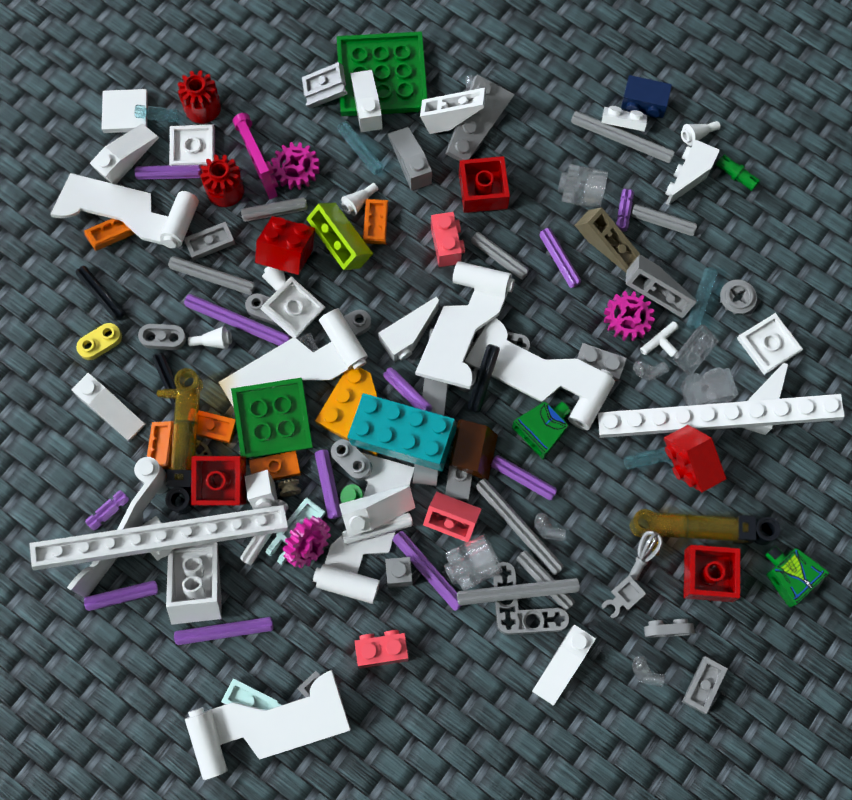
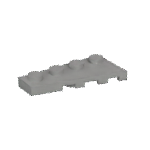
M479 75L474 77L469 91L480 88L486 89L484 108L455 127L445 153L458 161L470 159L515 95Z

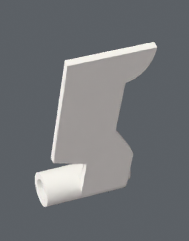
M70 173L51 212V217L70 218L79 214L80 211L120 220L142 240L165 245L168 248H178L183 243L199 200L194 194L181 191L177 194L169 216H164L151 212V193Z
M458 261L453 273V283L474 288L473 295L468 305L443 306L415 375L470 389L472 385V372L469 366L463 362L474 334L499 316L508 292L512 293L515 279H512L511 273Z
M337 308L319 319L331 340L327 345L312 352L293 337L219 381V384L233 406L231 388L301 377L303 381L333 380L351 368L356 370L365 365V359L368 355L340 309Z
M497 318L487 323L468 354L465 363L479 370L487 345L493 344L500 347L492 377L540 402H544L560 387L579 396V400L568 420L582 430H589L615 383V380L612 378L613 375L607 370H599L579 359H543L507 341V330Z
M362 453L372 464L370 476L364 479L368 482L364 497L410 485L414 467ZM358 463L359 469H361L362 463ZM396 531L348 545L344 544L341 535L331 544L325 564L321 568H316L313 582H316V588L374 604L380 580L358 574L363 555L389 553Z
M143 457L135 465V475L144 485L132 500L117 530L140 527L143 524V511L156 494H163L169 489L166 487L167 473L152 457ZM117 558L93 561L89 567L83 569L72 580L67 588L84 598L88 597Z
M332 670L322 674L313 682L309 697L269 710L235 702L204 711V708L201 707L188 712L189 717L185 719L203 780L219 776L228 771L220 746L224 743L244 738L260 760L351 730Z

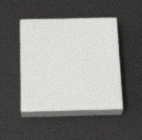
M147 89L103 91V133L129 132L140 124H144L147 127Z
M214 124L170 126L169 165H199L201 168V166H207L206 159H210L212 162L215 161Z
M291 276L260 309L292 338H297L325 309V306Z
M776 313L737 337V340L764 375L803 350Z

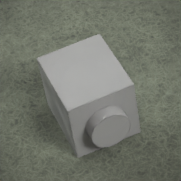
M410 557L385 559L388 588L412 586Z

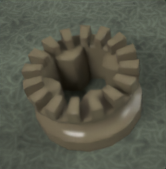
M288 479V482L284 480V482L278 483V487L282 489L280 491L281 497H289L301 493V488L297 486L299 479Z

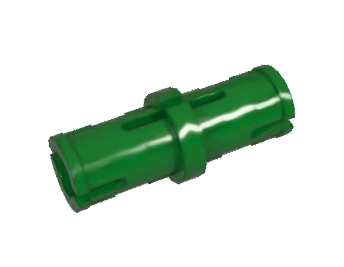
M726 154L716 164L717 167L728 173L733 181L737 180L750 191H753L760 182V179L744 169V165L734 162Z

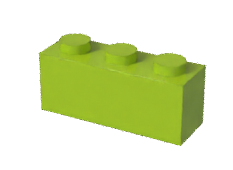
M318 203L306 218L309 224L315 228V232L343 270L360 269L373 255L372 251L336 203Z

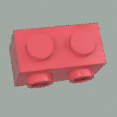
M454 212L431 215V231L438 266L456 265L458 261H461L462 254L465 253L464 241L459 240L458 233H461L459 219L455 220Z
M436 491L429 505L423 525L469 543L482 509Z
M399 630L384 632L385 636L375 637L374 634L359 636L360 640H355L359 669L407 662L408 653L405 633L400 634Z

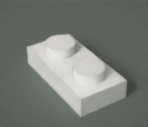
M617 106L604 107L601 123L645 132L647 115L637 110H632L631 112L624 111Z

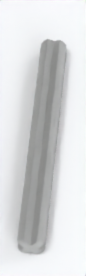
M575 111L572 116L571 122L577 126L667 163H670L673 159L675 152L671 149L615 126L601 123L602 121L581 112Z
M486 479L478 482L476 489L547 569L553 575L558 574L564 566Z
M577 578L465 590L457 592V602L459 605L575 593L580 590V584Z

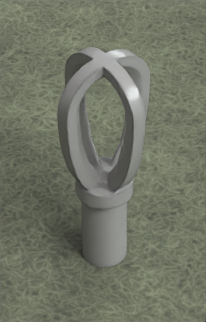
M647 531L643 534L638 546L636 562L629 573L632 579L638 580L644 566L660 551L663 539L659 533ZM651 535L643 549V545L645 543L647 536ZM657 540H658V545H657V547H656L655 550L650 554V552L652 551L653 547L655 546V544H656V542H657Z

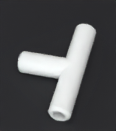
M674 321L671 322L640 348L641 353L647 355L660 345L670 357H674L678 350L666 338L679 328L678 324Z

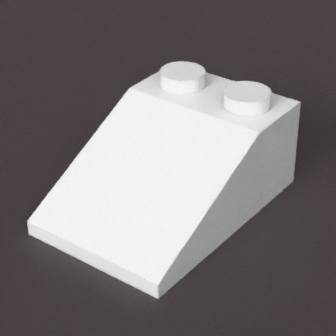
M217 542L176 548L168 555L166 608L171 625L221 619V584Z

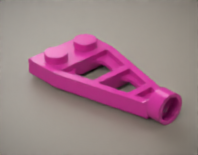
M247 113L237 114L233 118L234 126L240 132L269 200L277 197L275 188L278 187L273 168L269 161H264L250 132L252 126L250 116Z

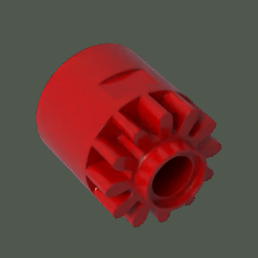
M201 70L198 72V75L190 71V77L183 75V82L178 83V94L184 112L195 123L211 122L221 111V102L215 81L211 80L210 74L204 76Z
M214 155L215 161L212 162L210 159H206L207 166H201L202 174L200 177L207 197L216 206H233L241 200L244 194V184L239 167L236 166L234 159L229 161L227 155H223L220 160L218 155Z

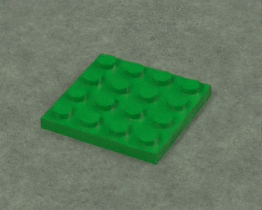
M422 31L336 36L338 62L343 65L346 82L345 90L347 91V95L340 97L341 116H358L350 73L372 70L381 114L421 112L422 100L427 99Z

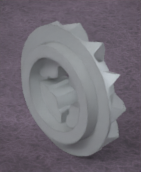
M731 280L721 289L720 303L724 305L725 310L733 312V315H744L754 308L757 294L753 286L748 282ZM742 292L744 293L742 295L741 301L738 300L737 302H732L733 298L735 297L734 295L737 296Z

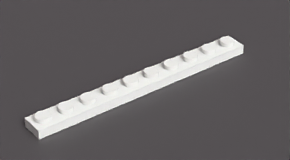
M841 394L600 412L598 413L600 438L673 433L686 425H690L700 431L843 420L845 416Z
M284 505L33 542L29 543L31 565L34 571L288 531Z

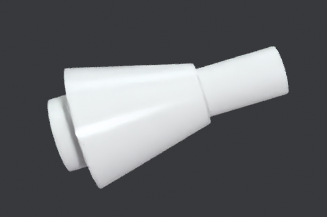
M715 121L709 124H685L681 131V138L687 145L692 146L695 140L699 141L710 132L719 130L720 123Z
M372 183L364 190L343 196L341 198V207L344 212L355 216L365 204L366 199L378 191L377 185Z
M272 267L264 269L265 273L262 277L277 291L286 282L284 271Z
M225 326L205 333L202 336L188 337L189 346L204 345L228 349L229 344L232 343L231 332Z

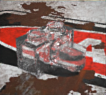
M718 367L700 376L699 373L688 375L680 386L686 406L727 403L733 401L739 394L730 368L723 369Z

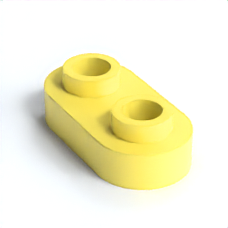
M103 324L79 339L76 346L77 352L83 359L94 360L116 347L122 340V333L115 324ZM111 331L112 334L106 337V332ZM86 344H92L89 349H85Z

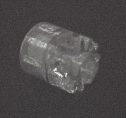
M569 164L568 173H561L558 192L563 193L562 202L595 209L600 208L608 171Z
M485 534L446 552L448 563L444 564L446 573L452 584L458 583L464 591L503 573L499 559Z

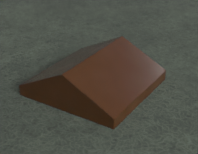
M462 419L458 420L449 466L481 479L489 480L498 435L488 426Z

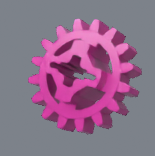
M290 142L289 148L282 145V152L275 151L276 158L271 159L276 181L280 180L282 187L288 184L289 189L292 190L294 185H297V188L301 190L302 184L309 187V180L316 181L315 174L320 172L318 167L320 163L316 152H311L309 145L303 148L302 143L299 142L298 146L295 147L293 142Z
M624 291L622 297L616 294L613 300L608 301V308H605L604 314L607 315L604 323H610L607 330H615V338L620 334L623 341L626 340L627 336H630L631 340L635 341L637 335L643 338L645 332L649 333L651 325L655 320L651 316H653L655 311L654 309H648L651 304L650 301L643 302L644 295L637 298L636 292L633 291L631 296H628L627 292ZM616 308L618 313L617 318H615L614 311ZM642 314L644 316L643 324L641 323L642 320L640 318Z
M312 516L310 520L307 517L304 518L303 524L298 522L295 529L290 530L291 537L285 539L288 545L283 547V551L286 552L284 558L294 567L303 568L304 565L310 566L312 560L317 561L318 557L324 553L323 547L329 545L326 539L331 537V534L328 533L330 527L325 521L315 516Z

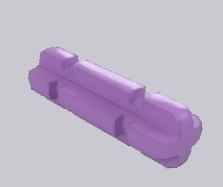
M623 189L621 193L616 225L622 232H626L629 227L634 196L633 190Z
M120 490L114 494L112 500L109 499L95 511L96 514L94 516L91 515L86 519V524L92 530H97L102 525V521L106 522L119 510L118 507L120 505L124 506L129 501V498L123 491Z

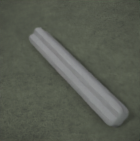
M172 256L168 263L169 268L248 295H252L255 289V283L176 256Z

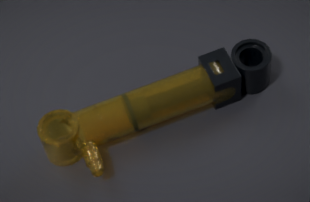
M184 368L175 375L176 389L157 390V397L176 398L170 470H167L166 487L171 490L166 494L165 501L169 509L179 514H187L194 508V505H191V493L189 492L191 491L192 456H196L200 392L203 388L201 377L194 370ZM188 378L194 379L191 386L184 387V383ZM184 495V504L177 507L175 503L177 497Z
M648 509L638 511L630 521L631 532L640 538L647 531H655L661 537L733 541V544L747 545L753 542L758 545H767L780 535L781 530L779 523L771 517H763L756 522V516L748 515L723 517L652 512ZM643 518L647 520L649 528L644 529L640 527L638 519ZM761 526L768 528L769 536L762 534ZM657 540L656 544L654 545V547H653V549H652V552H653V551L655 550V548L657 547V545H658V540Z

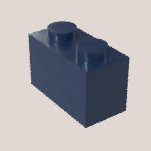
M629 75L621 109L629 112L637 110L650 117L663 118L667 109L672 84Z

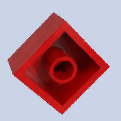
M504 156L459 160V180L463 212L508 209L510 194Z
M272 216L256 241L255 263L299 275L313 251L315 228L303 223L285 220L282 217Z
M686 425L664 437L666 443L665 452L674 464L672 470L678 480L686 482L689 487H693L701 493L726 480L712 437L690 425Z
M192 456L191 505H245L246 484L244 476H246V456Z
M703 545L688 546L684 550V599L734 602L740 599V548Z

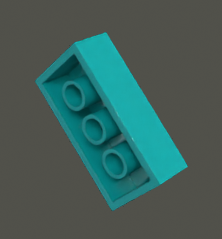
M363 393L347 438L352 446L443 472L457 425L454 418Z

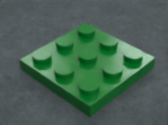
M302 377L231 388L241 456H246V459L313 448Z

